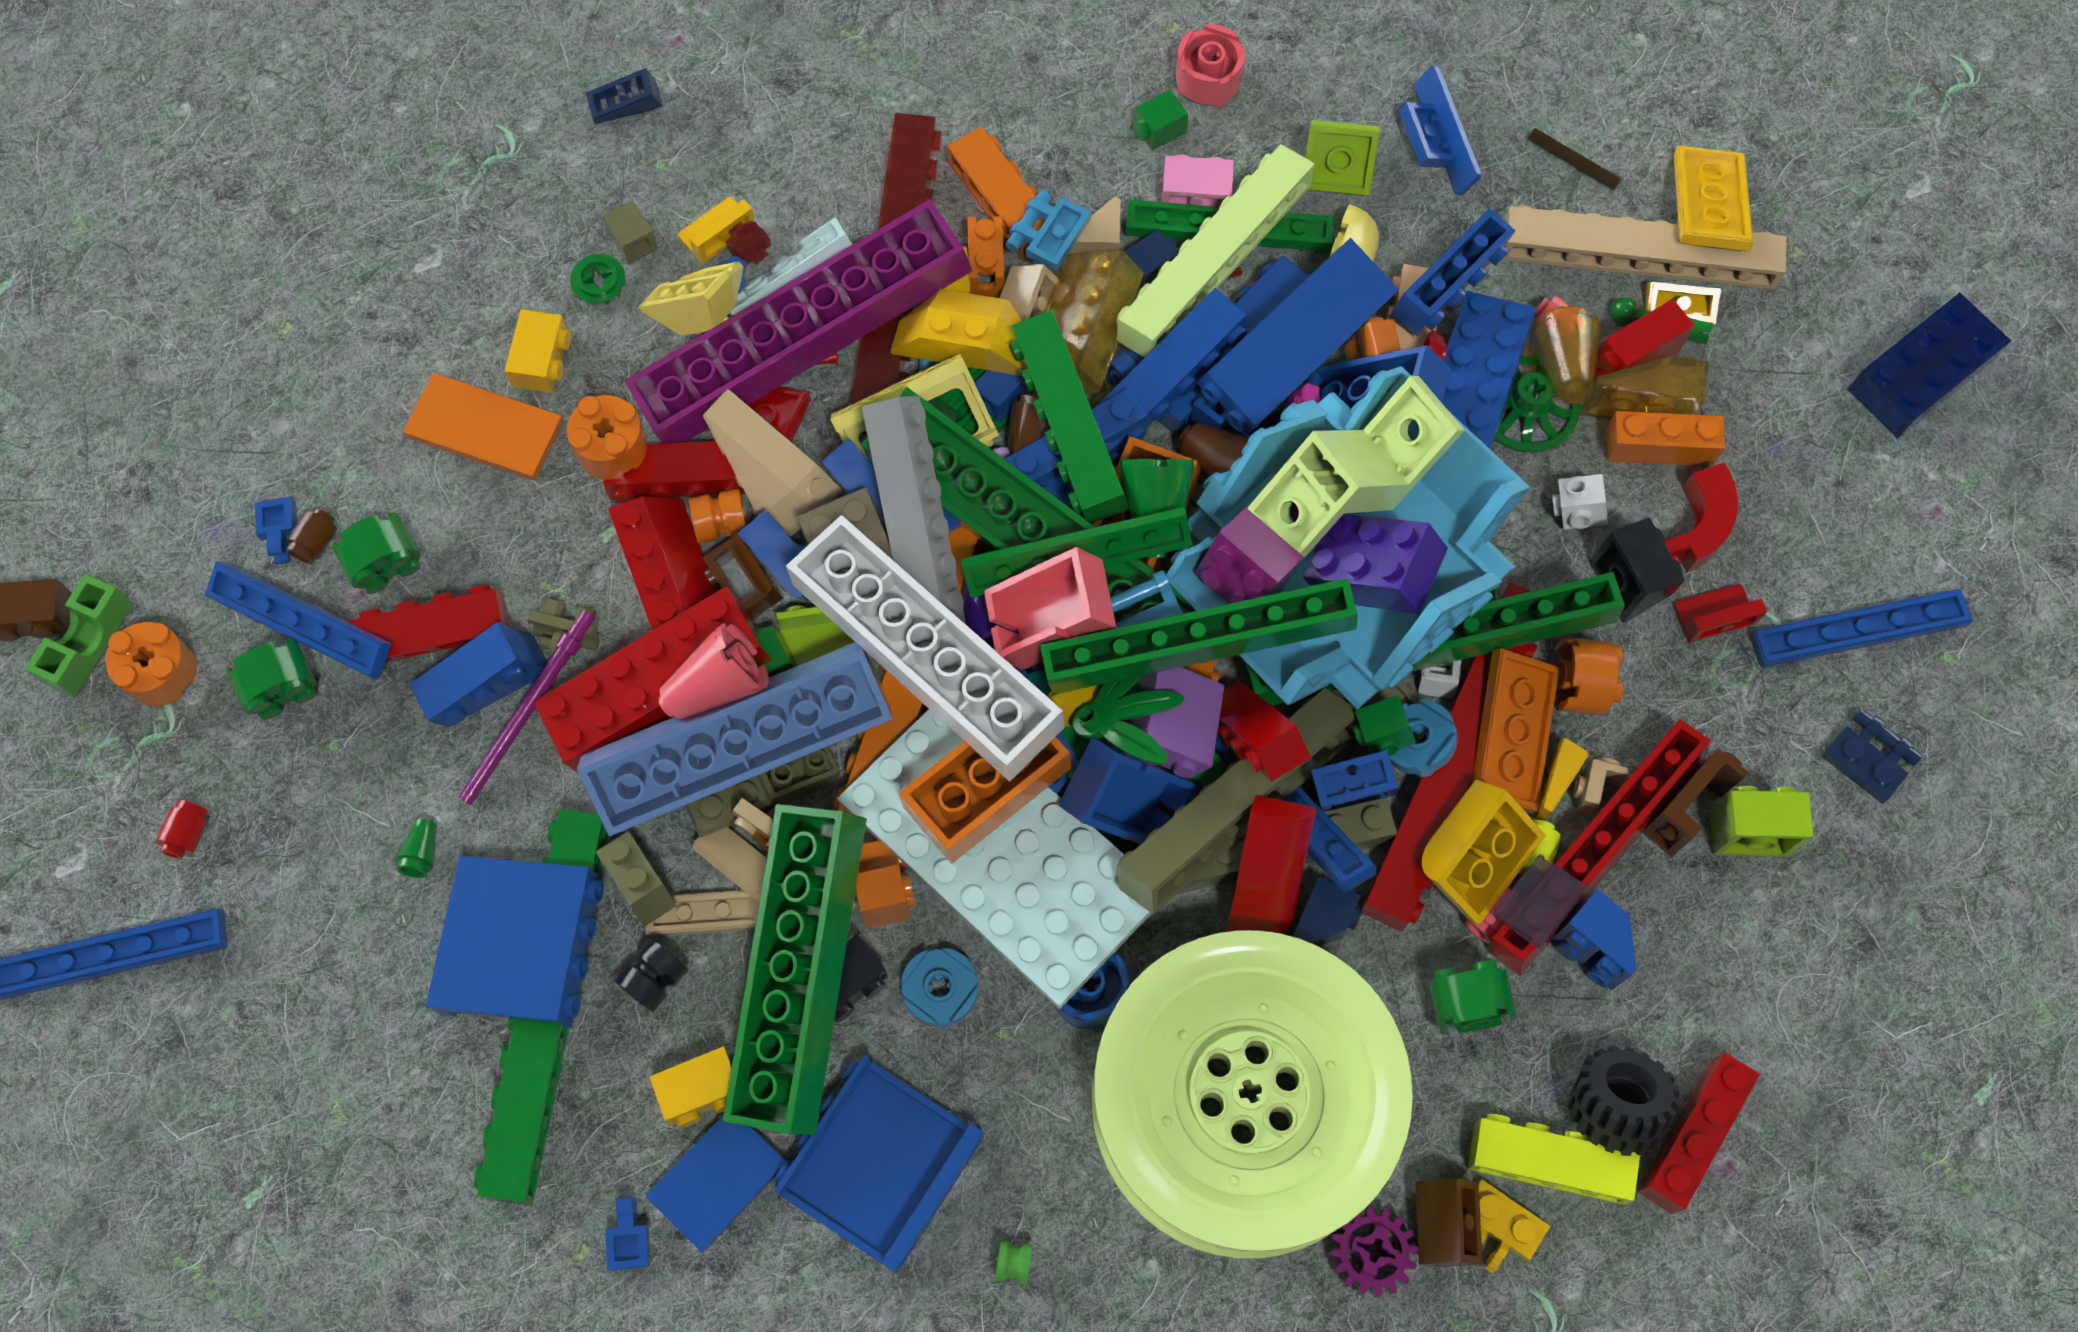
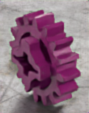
M1368 1206L1365 1208L1364 1217L1358 1214L1351 1220V1224L1347 1223L1339 1228L1343 1232L1342 1235L1333 1234L1330 1237V1240L1338 1245V1249L1330 1251L1328 1256L1338 1259L1340 1263L1333 1269L1334 1274L1344 1272L1347 1275L1343 1282L1344 1287H1348L1354 1282L1358 1284L1357 1295L1362 1296L1368 1288H1371L1373 1297L1379 1298L1382 1294V1287H1385L1390 1294L1397 1292L1394 1281L1397 1280L1399 1283L1407 1284L1410 1280L1404 1273L1405 1269L1414 1270L1417 1267L1415 1262L1409 1260V1255L1418 1252V1247L1408 1245L1407 1239L1411 1238L1414 1233L1412 1230L1401 1231L1400 1226L1404 1220L1402 1217L1397 1218L1393 1222L1388 1220L1389 1209L1385 1208L1379 1216H1375L1373 1207ZM1364 1225H1372L1368 1236L1364 1238L1352 1236V1233L1357 1228ZM1389 1232L1396 1240L1399 1251L1393 1249L1388 1239ZM1376 1243V1251L1382 1253L1384 1257H1379L1371 1262L1369 1260L1370 1253L1364 1251L1362 1247H1368ZM1347 1253L1354 1256L1359 1266L1357 1272L1351 1266ZM1385 1266L1395 1269L1388 1277L1374 1280L1378 1268Z

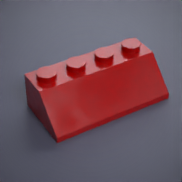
M642 496L608 508L652 630L717 592V589L712 586L703 572L708 566L703 560L704 555L700 544L697 542L683 499Z

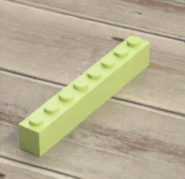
M1282 144L1272 154H1266L1261 160L1258 169L1252 175L1248 174L1244 177L1237 192L1232 197L1227 196L1223 200L1219 211L1212 218L1208 217L1204 220L1197 235L1192 240L1187 239L1183 243L1178 255L1171 262L1167 261L1164 263L1158 273V277L1151 284L1146 283L1141 288L1137 299L1131 306L1122 308L1116 319V324L1118 325L1117 341L1145 358L1214 288H1219L1311 187L1315 163Z

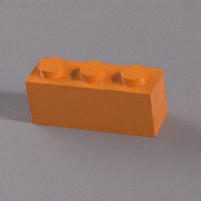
M1616 411L1605 429L1607 462L1712 467L1725 450L1724 416Z

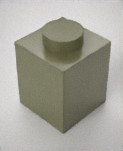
M633 200L624 205L614 207L609 213L602 216L609 236L627 264L658 249L652 229Z

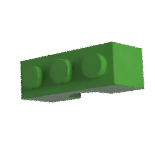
M84 574L65 604L72 614L68 631L57 642L44 637L24 670L42 684L75 698L108 646L110 637L116 633L133 603L116 587Z

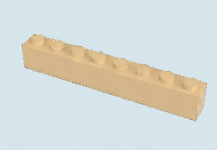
M1510 206L1504 220L1516 231L1506 244L1509 252L1502 260L1774 290L1786 273V236L1774 235L1770 232H1752L1753 245L1750 252L1680 243L1679 225L1663 220L1652 222L1636 220L1632 217H1606L1597 213H1569L1561 209H1533L1530 206Z

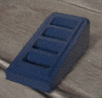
M646 68L586 92L592 119L595 124L652 111L663 106L656 80ZM632 92L633 97L629 99L627 93ZM614 96H619L620 103H615ZM606 98L608 108L603 109L600 100Z

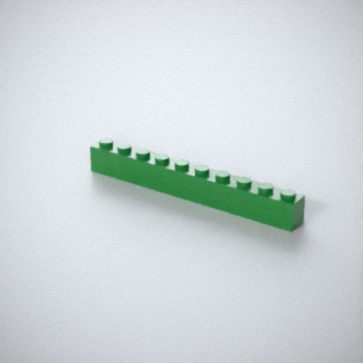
M1610 572L1490 601L1471 618L1468 616L1460 625L1453 628L1454 633L1432 653L1428 652L1420 661L1412 665L1414 667L1412 671L1491 653L1493 649H1508L1616 623L1625 605L1614 573ZM1246 663V677L1249 688L1270 705L1284 703L1272 688ZM1329 684L1306 697L1317 695L1324 688L1329 691L1337 689L1332 684Z
M559 809L557 819L551 821L548 830V841L551 843L549 857H544L542 863L589 867L600 875L603 863L596 854V851L607 845L608 833L599 814ZM508 1018V1029L511 1030L508 1046L505 1045L500 1055V1069H503L500 1085H496L492 1093L491 1107L495 1111L492 1124H488L484 1131L483 1148H486L484 1163L479 1164L477 1167L474 1187L478 1189L477 1196L486 1200L533 1206L569 1028H565L558 1023Z

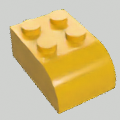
M1475 780L1428 842L1422 856V868L1426 876L1470 922L1479 926L1546 837V834L1506 790Z

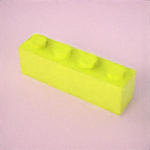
M1487 1114L1486 1118H1480L1474 1123L1467 1170L1622 1205L1633 1202L1635 1199L1640 1155L1638 1156L1635 1152H1632L1631 1156H1622L1620 1151L1616 1150L1614 1153L1605 1151L1604 1146L1600 1144L1595 1146L1589 1142L1588 1135H1582L1579 1132L1566 1131L1565 1136L1549 1133L1550 1127L1539 1123L1528 1122L1525 1127L1510 1124L1511 1119L1509 1117L1498 1114Z

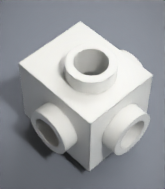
M1602 474L1558 479L1560 494L1552 495L1555 516L1562 515L1564 530L1584 529L1590 526L1608 524Z

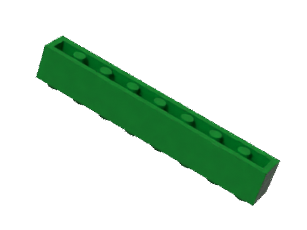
M1349 578L1051 642L1040 646L1047 681L1052 694L1055 695L1356 630L1358 614Z

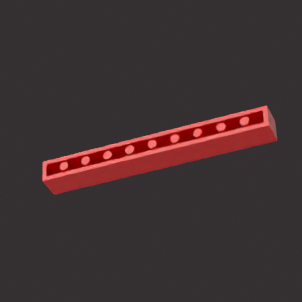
M1509 581L1500 599L1532 591ZM1529 643L1505 650L1532 658L1537 645ZM1492 652L1473 658L1449 712L1459 737L1456 751L1450 761L1442 768L1435 770L1431 776L1420 777L1397 828V835L1388 848L1362 906V914L1400 932L1405 929L1409 922L1414 925L1416 924L1424 907V904L1418 901L1423 889L1430 891L1434 884L1426 876L1422 868V856L1425 847L1472 785Z

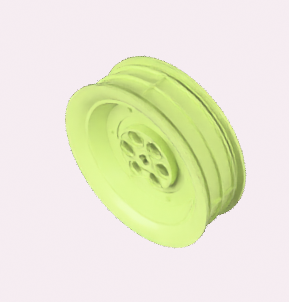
M1231 931L1198 938L1177 947L1147 967L1125 991L1110 1015L1097 1053L1092 1085V1115L1098 1146L1110 1175L1128 1202L1148 1222L1174 1240L1202 1252L1237 1259L1276 1257L1299 1251L1334 1233L1362 1212L1382 1190L1400 1159L1409 1131L1413 1100L1411 1071L1401 1034L1390 1012L1372 987L1354 969L1326 950L1299 938L1266 931ZM1250 1046L1261 1048L1265 1054V1062L1261 1064L1251 1063L1245 1056V1049ZM1215 1058L1223 1060L1228 1066V1074L1223 1077L1212 1075L1208 1070V1062ZM1282 1072L1291 1074L1296 1081L1295 1089L1285 1091L1279 1088L1276 1083V1075ZM1247 1085L1249 1091H1257L1258 1094L1253 1100L1254 1103H1250L1248 1098L1241 1099L1239 1096L1244 1089L1243 1086ZM1209 1097L1215 1098L1221 1105V1114L1215 1117L1207 1116L1201 1110V1101ZM1276 1111L1284 1113L1289 1119V1128L1285 1131L1274 1129L1270 1124L1269 1115ZM1237 1124L1247 1126L1252 1133L1251 1142L1247 1144L1236 1142L1231 1134L1232 1127Z

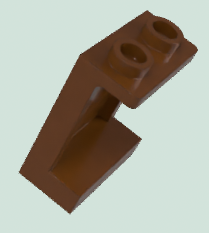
M1717 748L1698 766L1642 833L1668 855L1674 856L1703 828L1685 813V810L1702 790L1708 787L1717 796L1722 798L1744 779L1748 771L1742 767V763L1736 756Z

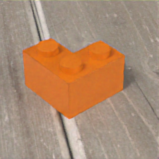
M879 840L863 844L856 883L859 908L866 929L911 919L909 907L916 906L909 874L901 875V871L908 870V867Z

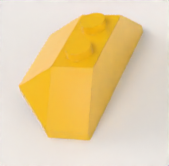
M945 289L938 290L899 321L890 350L891 354L935 362H942L961 353L967 367L1023 376L1022 371L1028 369L1025 359L1017 360L1010 342L1017 339L1012 325L1022 322L1009 300Z

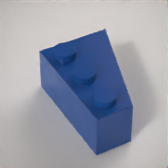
M497 622L409 685L429 722L453 726L476 711L536 681L548 661L534 635Z

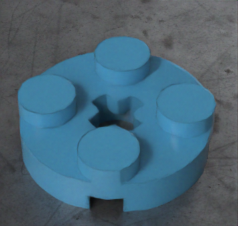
M1419 700L1420 704L1409 706L1407 703H1404L1402 705L1412 732L1420 734L1423 730L1426 731L1427 740L1424 743L1412 744L1401 748L1399 752L1389 756L1390 762L1395 768L1405 773L1416 774L1420 777L1431 776L1435 770L1442 768L1453 757L1459 738L1451 714L1435 702Z
M941 948V950L934 949L920 952L912 958L902 975L901 993L907 1010L914 1018L929 1026L947 1028L954 1023L960 1022L971 1012L977 1001L979 984L973 965L963 954L950 948ZM943 978L949 981L947 984L949 993L947 995L940 994L937 997L932 995L933 987L930 985L931 981L935 979L940 982Z

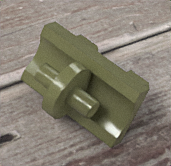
M547 598L539 612L531 610L527 620L528 623L533 624V635L541 637L539 646L549 649L550 659L558 648L555 645L563 632L568 633L583 609L596 618L580 640L581 648L597 651L600 643L596 632L599 622L597 611L581 607L578 608L574 621L564 619L567 610L565 604Z

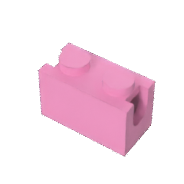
M1183 154L1175 156L1166 155L1162 202L1220 207L1227 196L1232 197L1234 160H1224L1220 157L1196 158Z

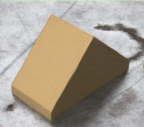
M1118 197L1112 198L1091 216V220L1067 255L1069 259L1118 260L1120 243V199Z

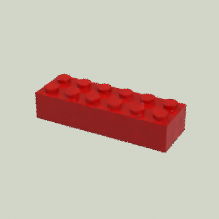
M727 586L533 702L566 766L577 772L581 755L673 718L668 716L659 704V698L661 697L660 688L720 625L726 623V627L732 624L746 635L758 652L752 656L758 667L772 661L742 603Z

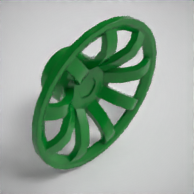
M1523 356L1520 365L1539 366L1537 373H1528L1522 376L1518 369L1514 381L1516 384H1513L1505 408L1511 407L1513 410L1500 424L1495 441L1519 452H1543L1557 447L1573 433L1581 412L1580 397L1573 381L1562 369L1541 358ZM1547 370L1556 375L1564 384L1553 388L1551 381L1545 376ZM1569 392L1572 410L1557 406L1552 398ZM1547 411L1558 418L1569 420L1567 426L1560 434L1551 425ZM1520 416L1524 417L1522 442L1512 440L1504 435ZM1534 418H1538L1542 430L1550 440L1532 443Z

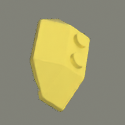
M739 261L713 266L684 275L672 283L669 281L661 283L638 308L642 313L681 336L694 333L699 335L707 332L729 319L727 315L736 306L744 266Z

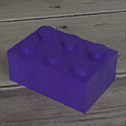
M1343 514L1318 542L1303 578L1310 586L1349 578L1355 605L1419 614L1448 547L1430 523Z

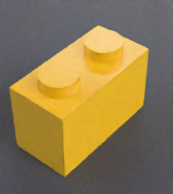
M520 310L504 370L513 388L553 393L556 381H560L563 375L562 356L564 350H568L571 344V330L567 328L562 315Z
M724 1046L649 1076L664 1120L670 1126L677 1124L678 1128L688 1127L701 1120L700 1114L713 1109L715 1113L725 1111L733 1062Z

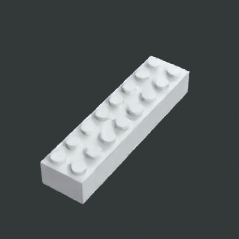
M842 515L786 565L791 582L795 588L1009 782L1065 728L1062 709Z

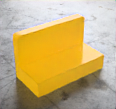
M728 197L678 232L679 240L703 265L756 227L753 209L744 199L737 203L732 197Z

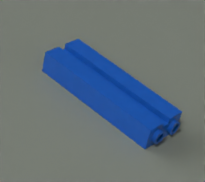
M1350 237L1197 382L1201 387L1203 396L1212 404L1220 402L1228 411L1226 414L1228 423L1234 429L1242 431L1244 435L1248 434L1399 289Z

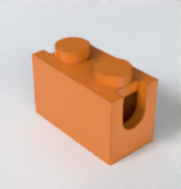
M994 216V222L989 219H981L977 223L976 217H968L969 263L972 268V272L969 273L971 294L1000 298L1004 288L1002 216ZM978 275H995V281L988 284L978 281Z

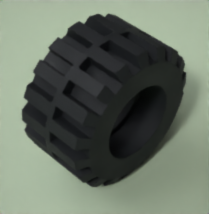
M1609 1046L1607 1051L1603 1048L1598 1049L1594 1052V1055H1589L1585 1059L1571 1090L1568 1108L1571 1109L1569 1115L1572 1122L1579 1123L1577 1130L1582 1135L1587 1134L1590 1137L1589 1142L1595 1146L1600 1144L1605 1147V1151L1614 1153L1615 1150L1620 1151L1622 1156H1631L1632 1152L1639 1156L1646 1154L1648 1149L1653 1151L1663 1141L1679 1108L1680 1099L1678 1097L1680 1090L1679 1086L1673 1084L1675 1081L1673 1075L1663 1070L1665 1066L1661 1062L1651 1060V1055L1642 1052V1054L1636 1053L1634 1048L1625 1047L1624 1050H1620L1618 1046Z

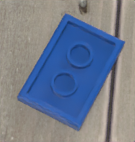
M724 1115L645 1196L702 1253L716 1241L776 1177L786 1162L751 1127L723 1122Z

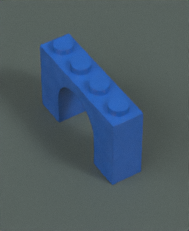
M848 438L822 461V465L848 495L866 487L873 498L883 525L886 526L874 466L852 440ZM764 510L743 528L738 535L796 601L801 597L808 601L809 599L793 586L786 565L805 548L796 544L771 515Z

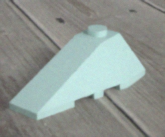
M836 217L800 241L799 245L802 249L795 255L779 258L775 262L776 265L772 268V274L768 277L760 275L747 284L738 293L736 306L730 312L731 315H736L852 246L853 243Z

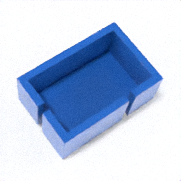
M1092 737L1058 806L1083 824L1142 844L1154 829L1161 828L1172 818V816L1156 806L1158 801H1161L1176 812L1181 806H1187L1194 799L1200 785L1189 778L1175 775L1173 770L1160 765H1151L1123 752L1110 743Z

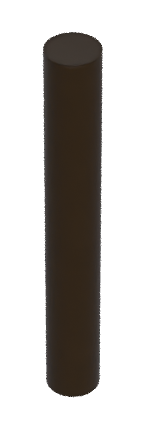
M1534 128L1528 137V140L1614 191L1622 178L1537 128Z

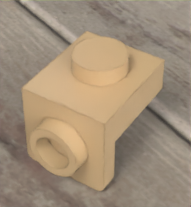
M1593 759L1584 769L1583 776H1578L1575 783L1573 797L1578 798L1576 811L1591 815L1600 805L1604 782L1621 785L1629 776L1630 769L1620 766V763L1614 759Z

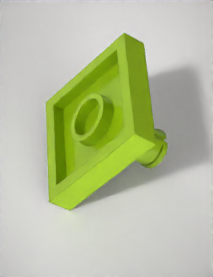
M1311 120L1306 159L1315 163L1311 187L1308 190L1370 196L1380 127Z

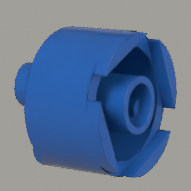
M1115 952L1088 979L1092 981L1093 985H1096L1095 991L1088 992L1083 985L1061 1009L1055 1006L1057 1012L1070 1026L1082 1029H1098L1107 1025L1118 1001L1129 988L1127 968L1122 958Z

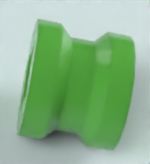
M1000 1241L996 1270L997 1282L1014 1279L1020 1285H1028L1033 1244L1024 1243L1021 1247L1012 1246L1009 1241Z

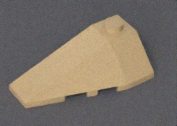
M729 389L702 415L722 454L726 455L736 474L734 477L739 487L743 488L752 505L750 508L755 517L766 510L789 537L802 528L797 516L830 503L840 492L841 488L813 460Z

